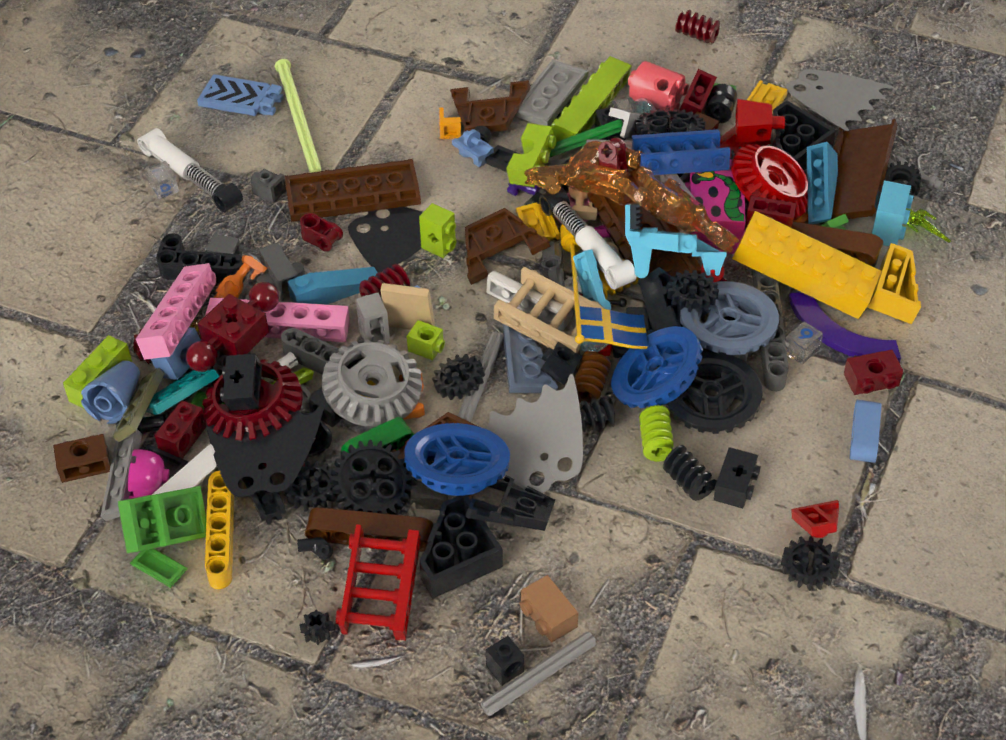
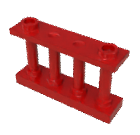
M356 524L355 533H351L349 537V549H352L342 608H338L336 612V624L339 625L342 634L347 635L349 623L383 626L393 630L395 640L406 641L421 545L419 530L408 529L407 539L403 538L402 541L364 537L362 526ZM362 548L401 551V554H404V561L397 566L360 562ZM358 572L397 576V579H401L399 588H395L394 591L355 587ZM353 598L393 601V604L397 605L396 612L390 616L351 612Z

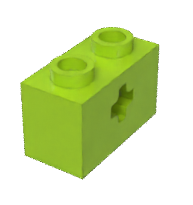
M431 203L419 216L421 248L444 258L455 249L457 244L455 213Z

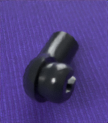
M322 537L297 539L298 552L312 551L319 558L325 560L329 559L333 554L332 546Z

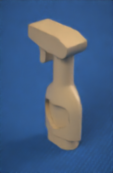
M572 175L571 180H569V194L575 199V205L572 207L573 210L583 220H596L597 208L592 206V202H589L588 206H584V200L588 198L587 194L590 191V182L587 180V176Z

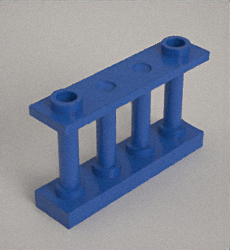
M718 129L632 135V158L640 159L641 176L729 170L730 148H720V131Z

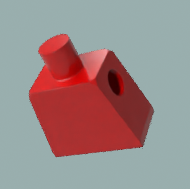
M737 99L735 115L736 143L770 140L772 129H784L785 116H772L771 104Z

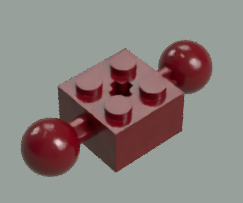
M269 282L255 284L249 292L248 303L228 294L198 322L202 341H197L188 348L186 352L188 365L195 371L206 372L215 366L218 357L217 351L226 356L248 354L269 333L266 313L264 312L271 311L278 304L279 292L277 288Z

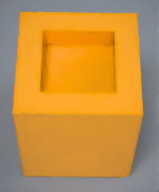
M439 107L440 139L461 137V118H444V107Z

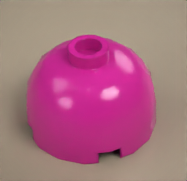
M143 449L133 450L132 456L137 457L136 462L130 463L128 491L132 492L129 495V499L152 495L169 480V469H165L164 461L158 454Z

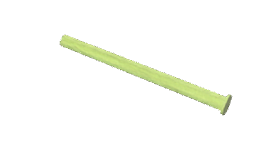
M280 59L275 63V69L279 72L310 173L321 171V166L290 71L291 63L287 59Z

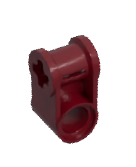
M613 138L610 141L602 142L598 147L600 179L603 182H625L628 177L625 142L620 138Z
M308 213L300 219L302 239L322 251L329 252L332 249L333 243L336 240H340L344 235L342 229L337 224L329 222L316 214Z

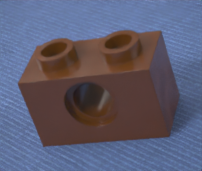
M104 434L53 445L56 468L62 483L110 472L111 463Z

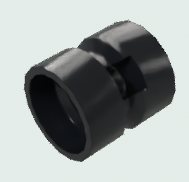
M717 84L714 86L709 95L705 114L718 120L719 123L729 121L737 100L736 90L728 84Z

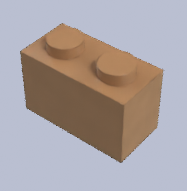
M548 575L521 590V602L519 605L522 612L534 620L538 632L542 636L545 635L551 643L578 627V611Z

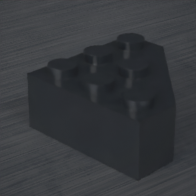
M788 100L773 109L772 116H785L784 129H772V146L785 151L793 157L803 171L807 169L808 146L828 142L833 148L836 130Z
M468 495L456 496L442 503L437 522L434 523L425 552L422 553L419 560L421 580L432 599L503 567V549L486 522L466 517L471 503Z

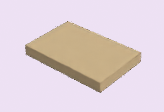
M382 283L380 291L383 304L387 310L389 327L412 329L417 320L435 326L429 289Z

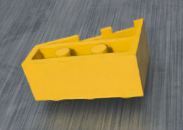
M891 243L881 262L879 270L882 272L867 308L912 324L921 308V301H918L917 295L919 288L915 282L916 268L913 251Z

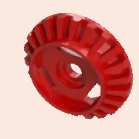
M749 144L740 148L733 156L731 171L734 181L749 202L751 196L796 203L794 220L799 219L807 211V177L801 166L788 153L773 146H760L758 144L752 146Z

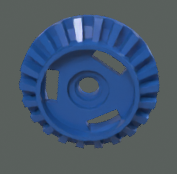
M673 326L657 330L647 335V349L630 348L622 356L613 372L611 387L614 395L623 405H628L630 408L664 405L673 401L687 390L696 376L697 365L702 360L701 353L703 351L700 340L690 329Z
M448 423L434 425L414 434L405 446L404 460L406 468L412 472V476L415 479H421L422 483L430 489L446 495L465 496L478 493L489 485L497 483V479H502L505 476V472L509 469L510 451L507 444L498 435L487 429L469 424ZM435 458L434 463L429 465L428 462Z

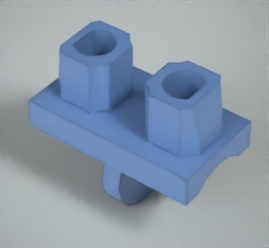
M467 130L461 137L454 138L452 145L459 149L461 156L471 157L474 164L481 167L486 164L485 158L494 152V147L480 139L481 135L477 130Z

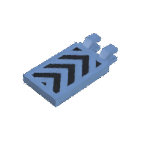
M213 74L197 102L200 107L256 116L257 112L262 115L273 116L276 112V107H272L275 102L281 103L284 96L280 94L282 86Z

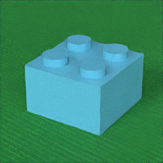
M884 180L872 234L879 236L883 240L884 246H890L891 243L897 245L899 239H904L906 227L902 226V224L907 225L910 211L906 210V208L911 209L913 195H909L910 185Z

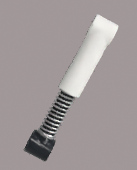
M154 128L138 138V145L146 156L150 157L153 155L182 178L192 181L212 196L214 204L220 211L227 212L243 201L242 193L235 184L229 183L226 185L219 182V180L202 169L198 162L170 143L158 128Z
M563 188L555 189L540 196V206L545 215L556 216L575 237L576 243L583 251L593 250L597 266L605 274V279L612 289L615 290L636 280L637 276L635 275L633 264L627 259L623 261L600 234L583 221L570 206L569 197Z

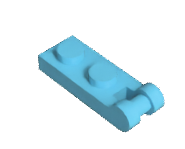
M585 250L573 256L583 297L596 301L605 309L611 310V304L604 296L603 283L599 277L597 260L594 257L593 250Z

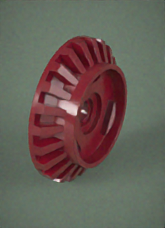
M261 359V377L269 378L276 382L271 384L261 378L259 409L230 411L226 404H222L220 390L224 387L223 375H221L212 382L213 387L207 389V398L203 399V416L209 427L215 425L213 431L216 434L226 428L223 437L228 439L236 431L235 440H242L244 432H249L250 440L256 439V430L260 429L263 436H267L270 434L267 429L270 425L279 430L283 427L279 420L282 418L289 422L293 418L288 413L289 410L297 412L298 409L300 411L302 406L303 392L296 374L292 373L286 365L281 366L277 361L269 363L267 359Z

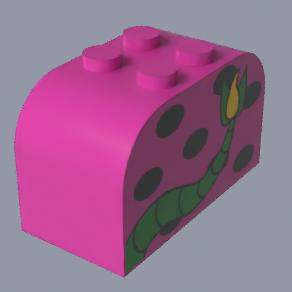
M730 159L729 170L690 173L689 182H685V186L700 205L696 223L692 224L693 229L690 230L687 227L690 231L689 234H697L699 240L719 251H726L727 254L735 253L745 228V196L734 181L731 171L732 159Z

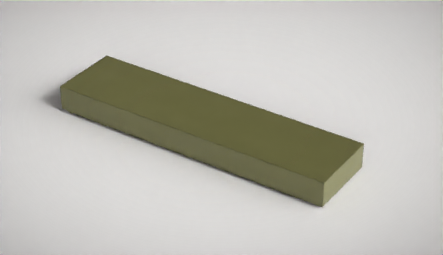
M156 368L143 377L128 408L125 410L113 434V437L118 442L137 430L165 374L160 368Z

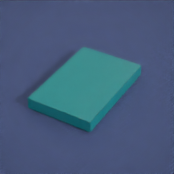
M214 369L206 372L195 370L189 372L156 392L146 413L156 415L162 413L219 378L218 373Z

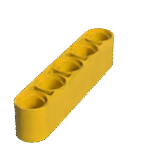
M220 471L210 475L207 496L205 570L209 584L214 589H224L230 585L233 567L234 495L225 485Z

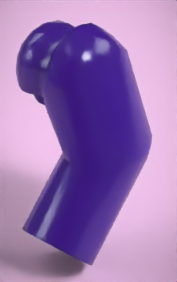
M508 183L507 192L514 196L518 194L519 190L531 195L540 192V186L538 185L529 187Z

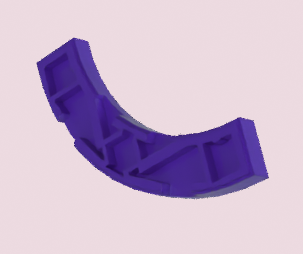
M802 292L789 294L791 307L798 320H801L808 327L807 329L813 332V336L827 346L851 357L893 350L900 363L901 355L896 340L874 339L853 333L831 320L819 307L815 298Z

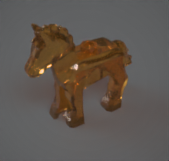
M592 141L586 143L575 156H571L567 164L530 168L524 174L527 176L525 184L537 185L550 194H557L560 191V184H564L576 191L606 196L620 205L625 198V191L620 190V185L617 184L627 181V170L600 166L598 147L602 142ZM626 148L628 169H640V154L643 153L642 151Z
M643 166L636 173L639 175L637 179L644 187L640 186L638 188L631 180L625 177L616 178L614 188L622 191L656 218L689 233L695 231L703 233L713 244L730 253L733 251L732 246H734V243L739 242L736 236L718 222H712L708 217L706 208L685 192L677 181L669 178L665 184H662L654 177L651 169Z

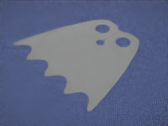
M814 69L801 71L798 74L799 78L797 80H792L785 86L793 97L809 109L846 131H849L845 125L846 121H862L858 115L859 110H874L869 104L870 100L885 99L879 92L880 89L894 88L891 85L868 79ZM816 74L819 79L812 81L807 79L806 75ZM795 85H803L806 87V90L800 92L796 91L793 87ZM816 86H821V87H823V89H822V90H818V89H816Z
M572 374L569 375L567 384L562 390L557 391L545 384L542 387L540 398L534 403L518 398L514 412L508 416L501 415L495 411L490 413L489 424L485 429L498 435L507 444L510 451V463L505 475L513 478L514 484L523 489L529 486L543 493L549 490L555 481H567L578 475L583 462V432L575 379ZM542 453L548 454L547 460L543 461L540 459ZM564 457H568L573 461L572 468L567 472H562L557 467L559 460ZM536 471L542 472L545 476L544 482L539 486H533L529 481L531 474Z

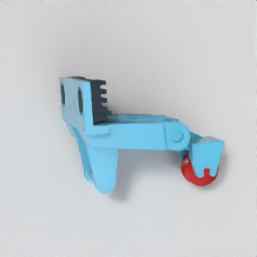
M642 204L625 205V236L631 246L634 271L638 278H645L648 275L652 249L692 253V257L700 256L703 263L701 273L705 272L706 278L713 277V282H718L724 276L723 262L725 257H727L726 251H719L699 240L697 234L658 231V227L640 229L642 224L639 223L642 222V219L639 218L642 217V214L639 213L642 212V209H639Z

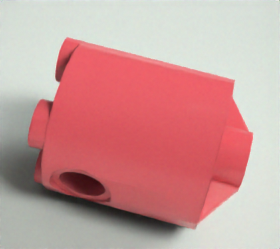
M648 61L642 62L637 70H633L628 79L631 100L654 109H661L662 111L666 108L669 110L677 108L678 111L680 108L679 102L682 96L687 94L689 84L685 83L684 75Z

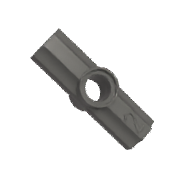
M550 241L551 247L542 251L543 260L541 265L544 277L565 287L566 275L563 266L562 246L555 241Z

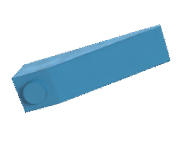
M828 142L807 147L808 223L812 225L829 221L832 217L838 176V155Z
M375 267L308 273L287 281L290 300L294 303L327 305L360 293V282L368 280L370 276H375L378 272Z

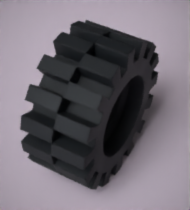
M897 161V165L890 163V168L887 167L885 181L892 182L897 179L908 181L905 185L911 186L909 195H913L914 199V195L917 196L920 191L921 173L919 174V169H915L913 164L909 167V162H905L904 165H901V161Z

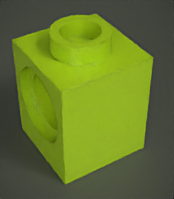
M417 320L407 334L408 352L433 361L436 355L441 353L445 347L443 329Z

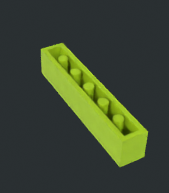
M609 56L605 62L600 64L598 71L592 73L589 82L583 84L580 93L577 96L574 95L570 105L564 107L561 116L553 121L552 129L554 136H556V142L591 129L595 124L596 110L605 109L610 105L628 82L632 65L612 56Z

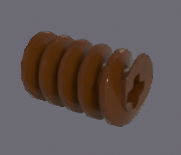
M586 351L583 354L575 376L579 403L584 400L590 403L591 399L598 400L601 397V392L612 364L607 357L598 352Z

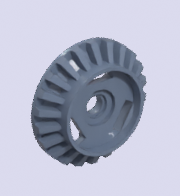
M731 281L716 282L718 283L717 289H719L718 299H716L715 305H710L709 310L701 308L699 313L696 309L688 312V308L684 307L680 312L681 324L697 336L703 348L716 353L723 352L727 355L746 354L750 351H758L760 346L765 347L769 344V340L775 337L779 324L777 307L766 294L752 286ZM707 313H710L707 322L704 324L700 323L699 320ZM730 316L735 318V320L729 321L723 317Z

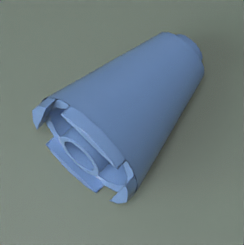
M122 361L88 383L81 391L83 395L81 403L86 412L98 421L101 418L109 420L108 424L120 421L125 410L128 408L140 377L139 368L130 361Z

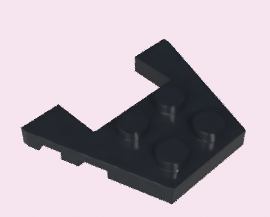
M506 475L504 479H497V483L488 486L505 492L500 505L496 506L472 498L466 517L545 531L555 499L529 486L523 489L513 484L514 479Z

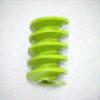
M661 405L650 406L644 409L639 416L643 455L655 462L665 461L674 447L673 435L671 433L672 427L670 425L671 419L669 417L670 412L667 407Z

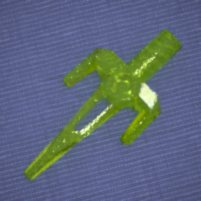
M906 208V210L910 211L908 227L918 233L919 230L913 225L921 226L948 243L951 242L948 237L924 218L926 215L936 220V217L923 209L915 212L912 209Z

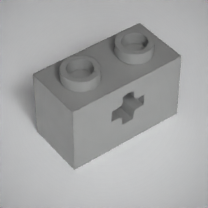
M379 293L357 298L359 331L363 340L370 339L371 342L382 340L384 344H390L387 310Z

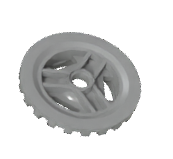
M365 339L364 343L354 341L351 342L350 346H342L339 348L338 353H333L330 356V360L325 364L322 375V391L329 406L340 417L354 424L376 427L395 419V417L405 418L413 411L421 396V371L417 369L416 361L410 359L405 350H398L397 345L391 344L389 346L384 344L382 340L371 342L370 339ZM364 358L351 369L347 368L353 361ZM392 366H395L400 371L403 382L396 381ZM376 378L379 383L377 385H369L366 383V379Z

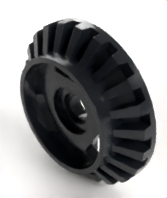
M702 351V360L697 365L698 369L693 382L679 397L667 403L666 407L674 415V419L677 422L682 421L685 423V427L689 429L693 427L701 433L706 431L712 432V434H719V431L724 430L728 433L733 432L735 427H744L747 421L751 422L754 419L755 413L760 409L763 390L758 375L747 363L733 355H727L723 352ZM712 389L717 391L718 394L709 396L705 391ZM686 399L696 411L688 407L683 400ZM735 399L742 401L735 410L730 413L727 412Z

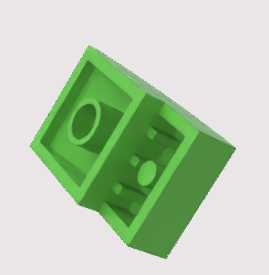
M201 486L118 501L127 553L206 537L207 519Z

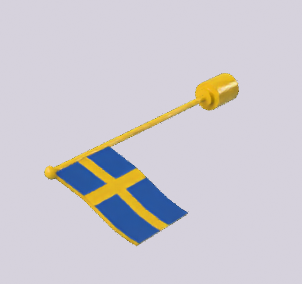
M562 224L560 227L561 246L565 251L571 252L577 330L575 342L578 344L584 341L600 342L633 349H647L648 342L644 315L579 306L577 269L573 256L581 247L576 243L575 237Z

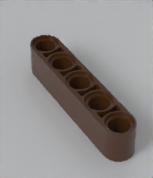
M793 222V229L868 265L876 262L884 244L883 240L874 234Z
M319 507L310 510L305 536L307 538L322 537L328 543L349 545V537L351 533H355L356 524L362 526L364 537L402 541L403 538L407 539L408 529L419 530L421 538L419 552H425L434 523L423 517Z

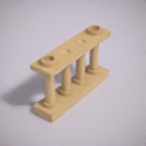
M523 267L521 269V283L523 285L509 303L500 299L494 305V319L547 347L554 349L556 344L560 342L580 355L581 344L575 342V337L577 336L576 327L571 334L558 330L572 309L575 311L574 292L540 275L535 270ZM531 289L543 294L530 313L517 309ZM579 295V306L605 309L598 302ZM551 299L563 304L550 324L537 319Z

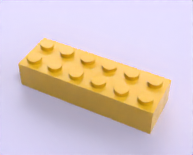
M757 211L754 212L732 258L856 319L860 318L869 305L882 272Z

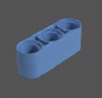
M856 399L852 424L850 460L869 463L876 462L881 403Z

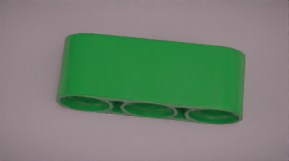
M395 417V419L380 424L348 440L342 446L341 451L348 453L349 445H353L357 449L359 441L364 446H367L369 440H372L373 446H377L379 441H382V448L386 449L388 445H392L391 451L394 449L397 451L405 445V441L414 435V432L403 418ZM353 465L355 471L364 470L360 465Z

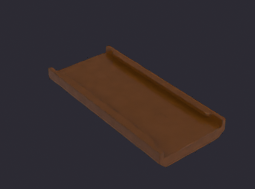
M892 119L891 124L849 131L839 128L834 150L838 155V176L831 220L843 214H846L847 219L872 217L877 212L898 126L896 119Z
M413 159L284 176L291 222L300 221L301 217L308 213L324 218L421 204Z
M640 169L629 171L625 182H605L592 188L587 194L589 202H592V206L597 208L598 217L614 244L619 248L623 259L629 260L633 266L631 246L625 236L626 204H642L639 209H642V212L639 213L642 214V217L639 218L642 219V222L639 223L642 224L640 229L658 227V231L680 233L647 178L640 175ZM652 249L649 273L660 267L673 277H675L676 272L684 274V270H688L689 273L697 270V274H701V266L695 256L692 257V253Z

